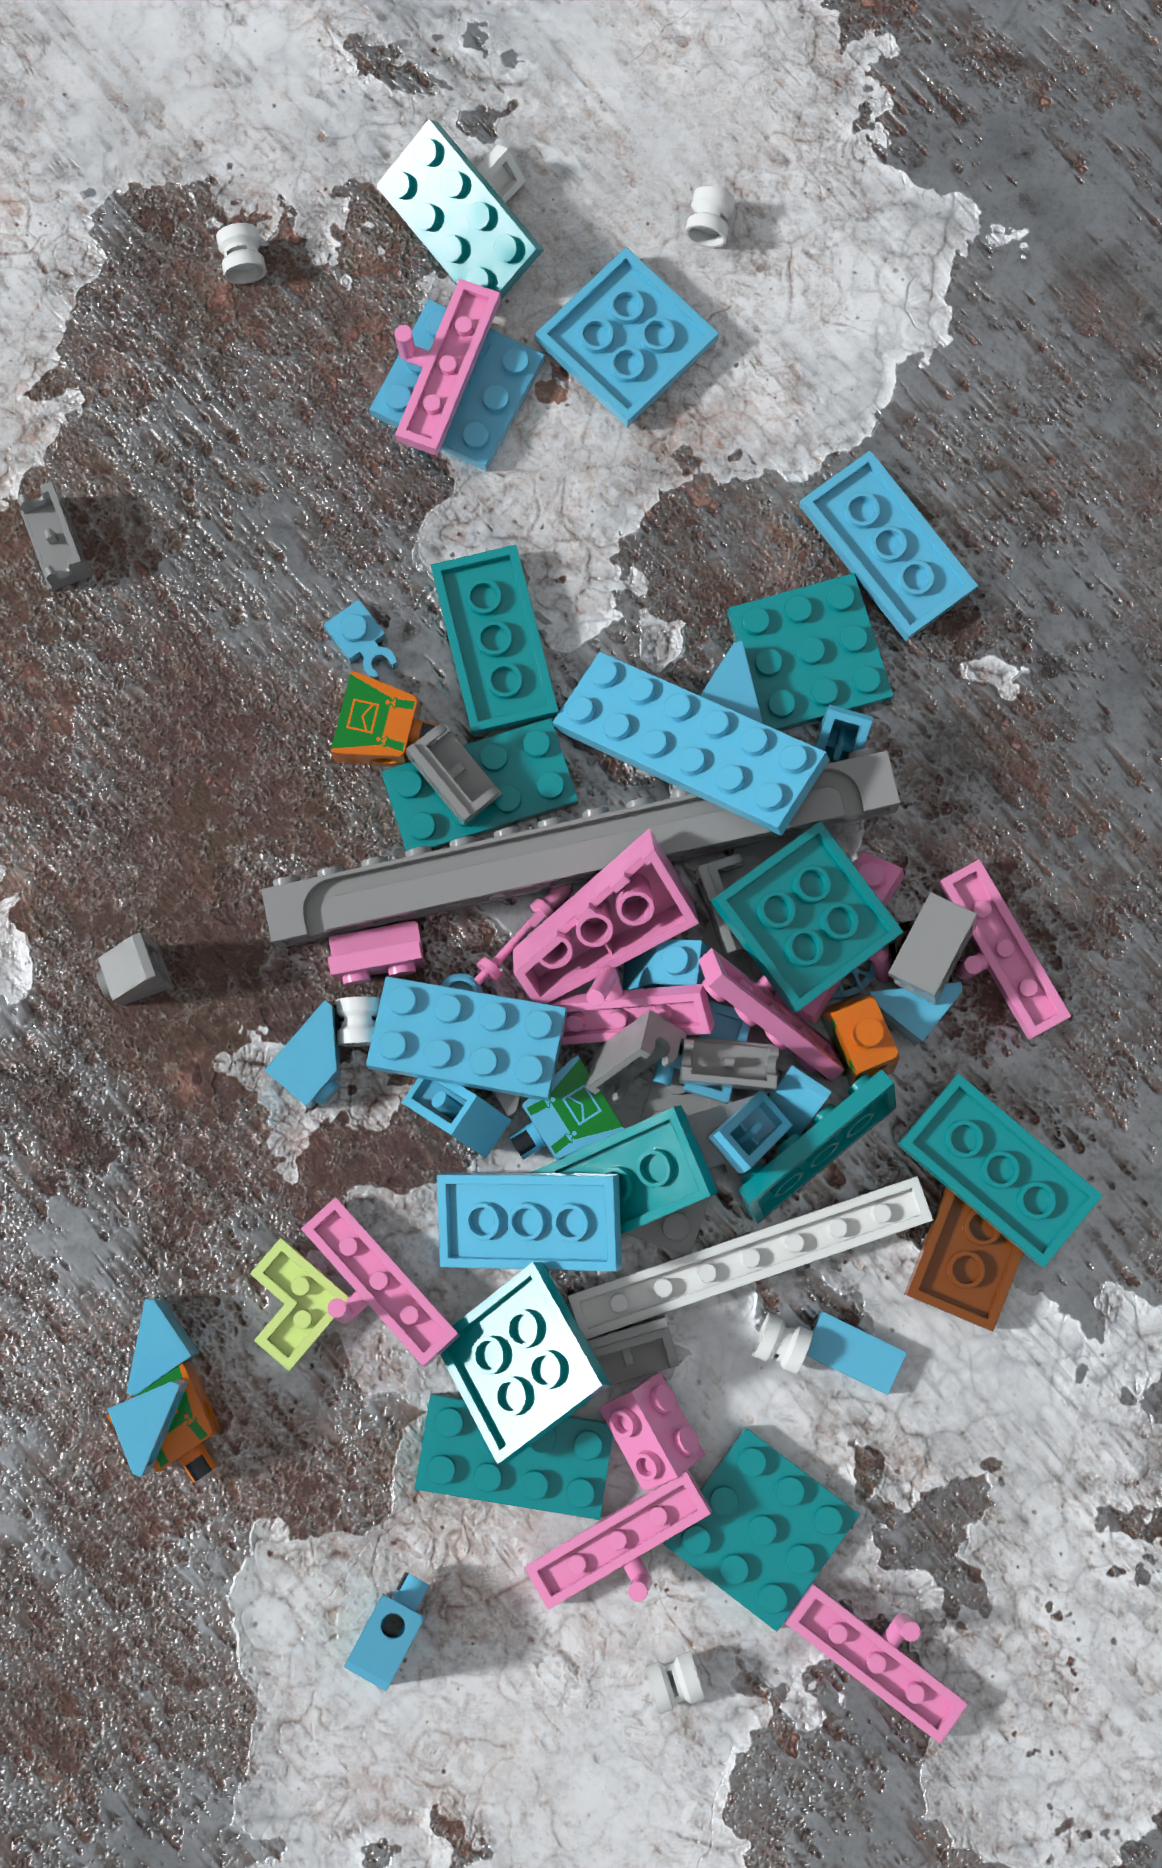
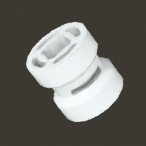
M715 186L697 188L694 191L691 204L694 214L688 218L685 229L687 239L692 243L707 248L723 246L726 243L729 226L726 222L733 215L736 200L734 196L727 190Z
M234 223L221 228L216 234L218 249L225 257L222 261L225 280L233 284H248L263 278L267 270L264 257L258 252L261 245L258 228L249 223Z
M364 996L345 997L336 1000L337 1015L344 1019L341 1022V1028L337 1031V1046H370L381 998Z
M768 1313L757 1336L752 1356L763 1361L771 1360L774 1357L776 1358L775 1361L780 1362L782 1369L797 1374L808 1352L813 1331L802 1326L794 1328L788 1326L786 1328L783 1318Z
M691 1651L677 1655L674 1662L666 1665L661 1662H655L645 1666L659 1714L674 1710L676 1704L683 1701L693 1704L705 1700ZM668 1671H672L679 1694L677 1696H674Z

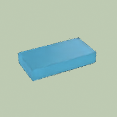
M821 1311L812 1329L813 1336L806 1356L888 1395L907 1352Z

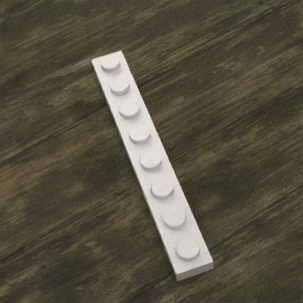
M918 1176L570 1294L568 1299L576 1323L587 1340L933 1221Z

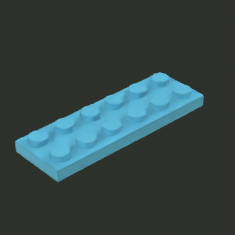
M602 652L598 653L552 722L557 731L781 836L829 762L826 751Z

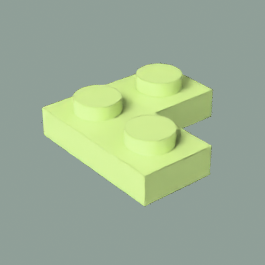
M280 1238L250 1273L284 1303V1306L254 1341L285 1369L291 1371L335 1319L328 1313L327 1307L329 1302L336 1298L345 1302L350 1296L284 1238Z

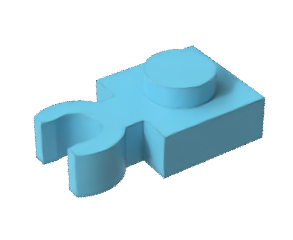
M359 599L323 624L326 632L351 664L360 657L363 658V667L368 677L380 680L377 672L373 669L374 663L378 660H386L394 670L398 667L394 653L386 647L378 646L379 643L386 639V635Z

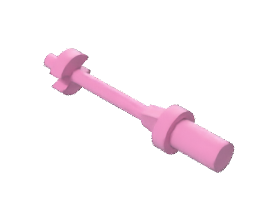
M570 885L553 888L542 899L536 898L530 905L534 913L524 926L491 961L486 957L478 961L476 965L481 972L474 978V981L479 985L487 978L497 981L502 975L498 968L502 961L542 920L545 921L572 894L573 888Z

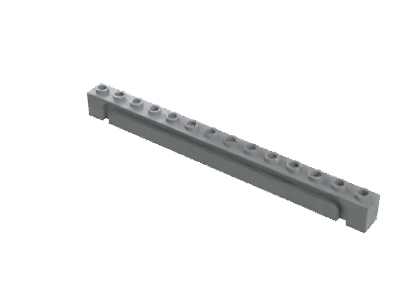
M864 748L849 753L846 760L831 763L829 758V762L782 836L685 790L679 789L670 794V799L653 802L652 797L638 798L627 802V808L609 812L608 807H598L584 811L582 813L583 818L565 822L564 817L548 818L538 822V828L520 831V827H507L493 833L494 838L476 841V837L473 836L462 837L450 841L449 848L432 851L430 846L417 847L406 851V857L388 861L387 856H377L361 861L362 867L344 871L343 866H332L318 870V877L300 880L299 876L278 878L273 881V887L261 889L271 942L282 949L327 939L334 935L377 928L589 881L649 828L652 830L670 862L802 834L819 821L826 828L896 813L900 805V799L888 750L875 753L874 748Z

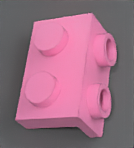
M416 921L339 934L329 938L331 956L327 958L330 975L336 982L343 981L344 986L371 981V975L388 972L389 977L410 975L416 972L415 967L426 965L419 926Z
M661 1372L647 1377L625 1394L600 1407L602 1416L644 1491L679 1477L706 1455L699 1443L697 1434L690 1427L676 1401L674 1392L667 1385Z

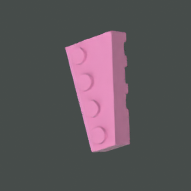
M650 828L513 948L514 975L532 1002L547 1004L595 979L602 968L606 966L615 968L699 924L693 898Z

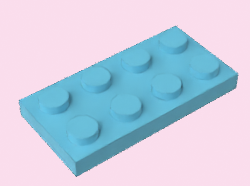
M871 450L800 501L799 507L850 572L855 573L858 582L905 641H908L967 598L978 587L977 583Z
M386 976L366 1066L371 1070L550 1101L567 1009L565 1007Z
M443 1172L437 1174L440 1267L524 1269L532 1262H543L547 1270L618 1271L622 1269L619 1174Z

